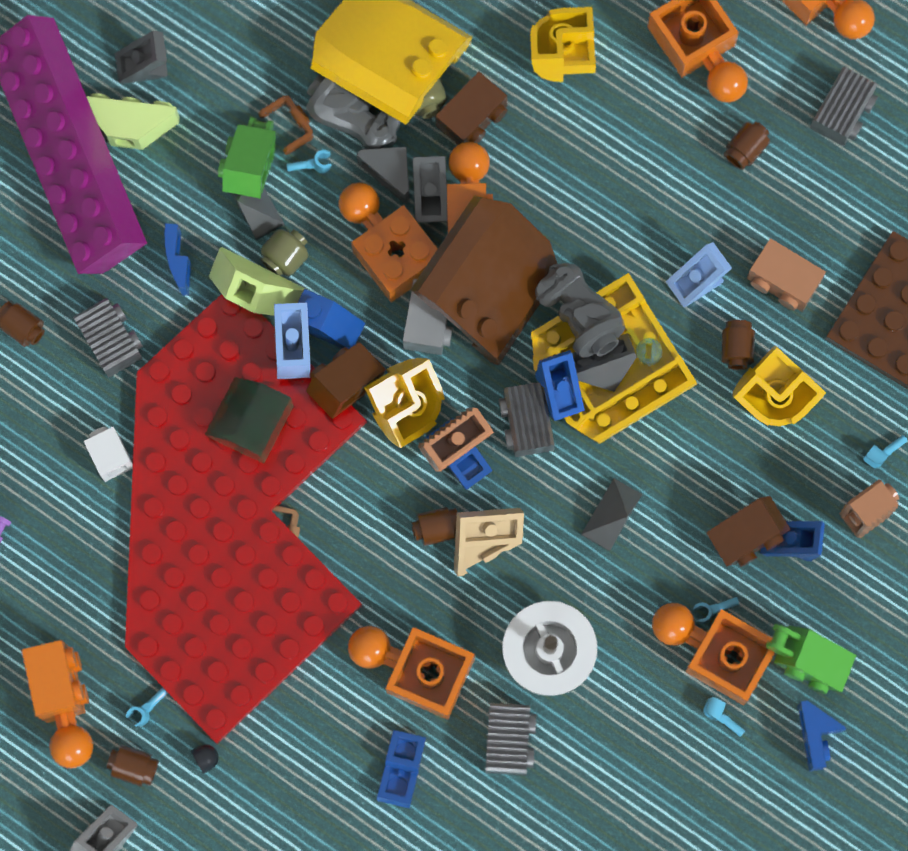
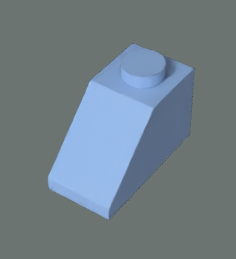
M307 303L274 304L277 379L310 378Z

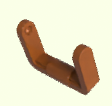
M282 96L260 110L258 115L260 118H264L285 104L290 109L289 113L298 126L303 128L306 133L283 149L284 154L288 155L311 141L314 135L309 126L310 119L301 106H296L289 96Z

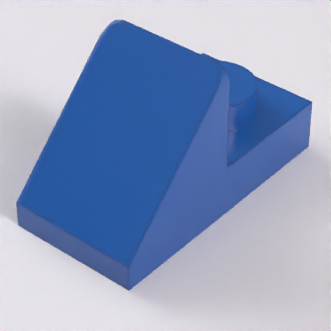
M569 350L539 360L535 377L544 387L550 417L556 421L585 411L572 352Z
M786 521L791 530L782 535L784 541L768 551L765 547L760 550V554L765 556L798 557L811 562L822 555L825 522Z
M801 701L797 708L809 772L823 770L827 767L826 761H830V750L827 740L822 741L821 736L841 733L847 730V728L811 702Z

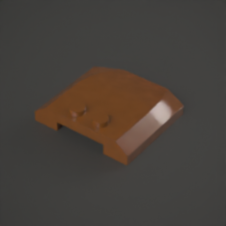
M474 196L410 290L430 308L442 313L473 341L472 346L493 364L500 365L540 305V301L535 296V289L539 282L547 276L550 266L557 264L550 241L511 203Z

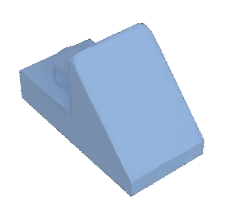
M714 242L706 244L665 282L682 306L687 307L724 282L722 277L732 267Z

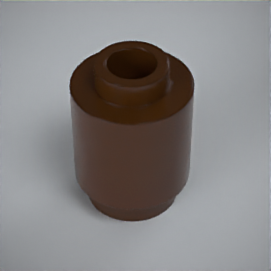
M756 121L753 124L745 122L726 145L727 150L724 152V157L729 163L740 170H744L746 166H751L770 144V139L768 138L769 131Z
M8 301L0 308V330L23 347H27L30 344L34 346L43 337L45 332L43 329L44 321L20 303L14 304L12 301Z
M727 321L726 328L722 330L721 361L728 364V368L732 370L747 369L749 364L754 363L755 330L752 329L750 321Z
M447 507L416 514V521L411 522L415 541L421 540L423 546L455 539L456 516L458 513L456 508L448 510Z
M121 744L119 751L112 750L106 768L112 770L111 777L141 787L143 784L151 786L159 760L152 758L150 753Z

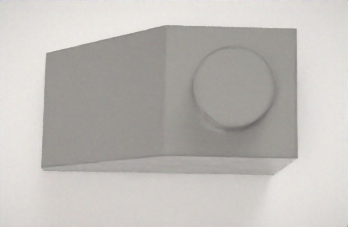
M411 292L403 347L406 350L442 355L444 346H450L453 327L447 326V318L442 313L430 308L415 293Z
M110 805L75 840L70 851H120L138 824L116 807Z

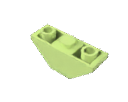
M99 93L86 96L101 133L111 146L143 150L179 124L180 117L177 108L168 102L155 101L153 104L141 103L140 100L132 97L115 100Z
M223 247L219 248L209 274V278L226 299L253 313L274 316V304L298 303L305 289Z

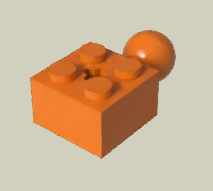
M671 0L650 13L648 29L682 78L704 65L709 71L707 77L708 90L716 100L730 103L744 95L748 87V77L745 70L737 63L725 62L721 54L736 45L739 32L717 0Z
M781 0L805 25L809 24L825 8L829 7L834 12V25L837 32L847 39L863 38L874 26V11L864 0Z
M464 142L457 145L449 156V169L452 175L460 181V184H447L448 233L474 196L493 200V194H486V183H479V180L489 170V155L481 145L475 142Z
M365 183L350 184L340 194L339 210L346 220L355 224H363L368 230L351 242L353 254L392 303L412 288L413 280L418 279L437 251V247L404 205L383 219L378 213L380 200L377 192ZM401 250L403 251V256L392 255V252Z
M668 603L661 606L655 612L652 619L653 632L662 643L671 646L687 643L697 649L685 671L686 673L743 706L749 700L775 653L765 647L767 641L771 642V637L722 609L708 632L697 627L691 611L679 603ZM732 650L738 653L736 659L740 661V664H729L724 653L730 654Z
M364 626L357 629L351 635L348 642L349 656L356 665L366 669H373L384 664L394 669L385 688L387 694L447 720L451 715L475 660L474 653L414 627L403 650L391 646L387 634L375 626ZM432 666L436 667V674L439 677L426 681L422 671H429Z
M62 640L22 649L35 716L46 723L56 721L57 731L53 734L49 745L53 760L64 768H77L84 765L92 755L93 741L90 734L84 728L77 726L75 717L85 714L84 704L89 703L87 688L85 684H81L77 672L82 671L78 651L74 652L73 647L68 646Z

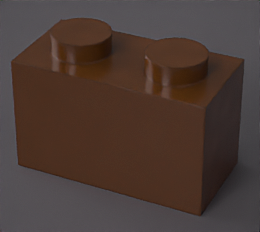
M479 71L436 115V127L457 145L464 142L479 143L486 134L485 129L492 122L498 123L507 113V95Z
M360 342L350 349L348 347L342 348L333 357L331 363L327 366L324 363L320 364L310 374L312 380L306 392L332 419L367 394L364 387L381 378L386 371L384 366Z
M766 496L752 502L706 533L726 567L738 564L741 568L757 559L755 552L765 547L768 551L784 541L782 535L791 529L771 496Z

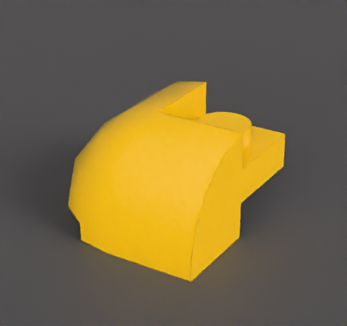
M592 7L548 10L547 16L538 20L535 25H532L530 32L531 61L534 72L541 78L554 82H563L564 74L596 73Z
M774 346L753 369L750 367L733 390V397L756 419L766 425L779 427L788 424L794 425L826 394L817 383L777 346Z
M414 358L397 363L386 369V375L364 387L375 410L372 415L386 437L399 448L424 435L437 424L435 420L440 413L442 400H445L442 386L430 360L427 358Z

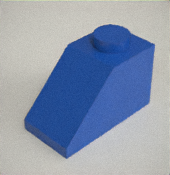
M304 289L298 303H307L309 334L340 348L348 347L350 349L356 345L366 323L336 302Z

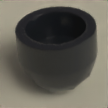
M204 744L191 750L203 774L212 770L217 765L219 756L213 746Z

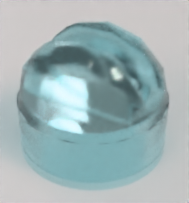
M646 338L638 343L636 355L641 363L651 366L661 360L663 350L657 340ZM647 343H652L651 359L645 358Z

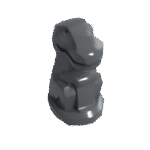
M321 74L315 78L307 90V94L311 98L306 106L309 115L315 121L354 136L365 149L390 148L396 143V132L400 126V121L381 110L377 115L371 114L369 112L372 106L370 103Z
M569 263L550 266L547 276L539 282L535 289L537 300L545 307H552L559 301L564 303L560 307L558 315L561 321L569 324L573 335L576 337L572 348L579 357L587 358L594 354L603 356L611 352L618 345L619 340L617 338L626 328L621 313L615 306L590 289L585 283L582 271L578 266Z

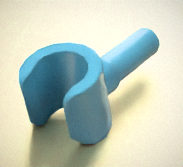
M320 150L316 153L314 159L287 163V170L294 171L314 168L318 173H327L331 169L332 164L322 165L318 160L329 158L331 153L327 150Z
M902 435L886 446L883 451L874 444L863 460L871 467L879 468L892 452L907 442V438Z
M735 597L712 605L700 602L693 607V611L701 607L708 609V616L697 620L699 623L704 624L711 621L713 615L719 613L721 609L725 610L739 605V601Z
M162 687L142 706L128 709L126 718H130L138 710L142 714V719L135 727L144 726L149 721V712L168 692Z
M714 697L708 698L703 709L705 716L725 724L741 737L745 730L727 715L722 714L726 703Z

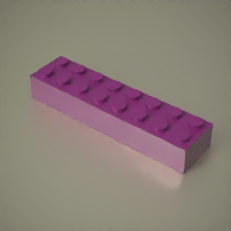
M35 15L25 16L0 36V84L77 273L104 274L146 245L147 242L55 19Z

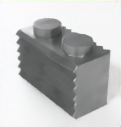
M843 67L814 117L810 129L842 146L845 145L848 138L855 140L863 125L862 122L858 121L863 111L869 114L878 99V96L874 95L877 84L871 82L870 79H866L864 76H860L858 73H854L847 67Z
M105 298L73 317L108 377H112L114 374L142 359L138 349L142 348L143 345L134 330L127 332L122 322L126 321L127 318L118 303L112 306L108 298Z
M538 382L504 388V398H499L502 418L508 417L510 429L504 430L507 449H514L515 457L554 451L555 445L544 387Z
M490 703L486 773L526 775L527 768H533L534 748L528 747L529 734H535L536 714H530V705Z

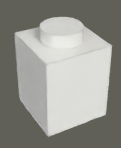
M107 427L98 428L89 434V439L84 441L100 476L105 482L133 469V463L114 427L109 429Z

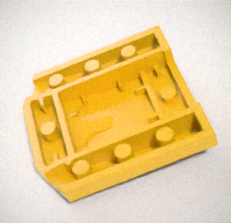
M343 0L315 34L311 69L406 125L421 107L425 95L451 63L455 64L468 48L472 36L411 0Z
M629 273L596 293L615 306L621 313L626 327L621 335L628 333L637 358L615 392L579 381L585 411L564 418L569 426L598 444L697 385L695 378L676 351ZM559 315L531 332L533 367L535 371H537L539 360L569 350L572 353L575 352L572 347L576 337L573 335L569 324L561 321Z

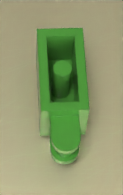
M250 117L247 126L238 124L234 137H228L225 152L227 158H221L218 168V177L223 178V192L261 198L275 155L276 131H272V120H267V123L256 121V117Z
M774 624L772 628L775 631L771 642L767 641L765 646L777 653L773 663L784 668L786 676L798 681H808V688L816 692L827 694L828 690L842 693L856 655L810 629L789 625L786 628Z

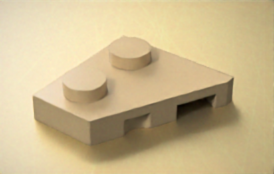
M521 508L457 513L454 572L457 576L467 574V568L482 560L487 563L496 558L501 552L509 551L522 544L524 512Z

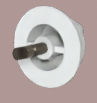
M545 601L524 608L512 619L504 635L503 657L509 673L518 684L536 694L553 696L570 692L586 680L596 661L597 640L591 624L577 609L561 602Z

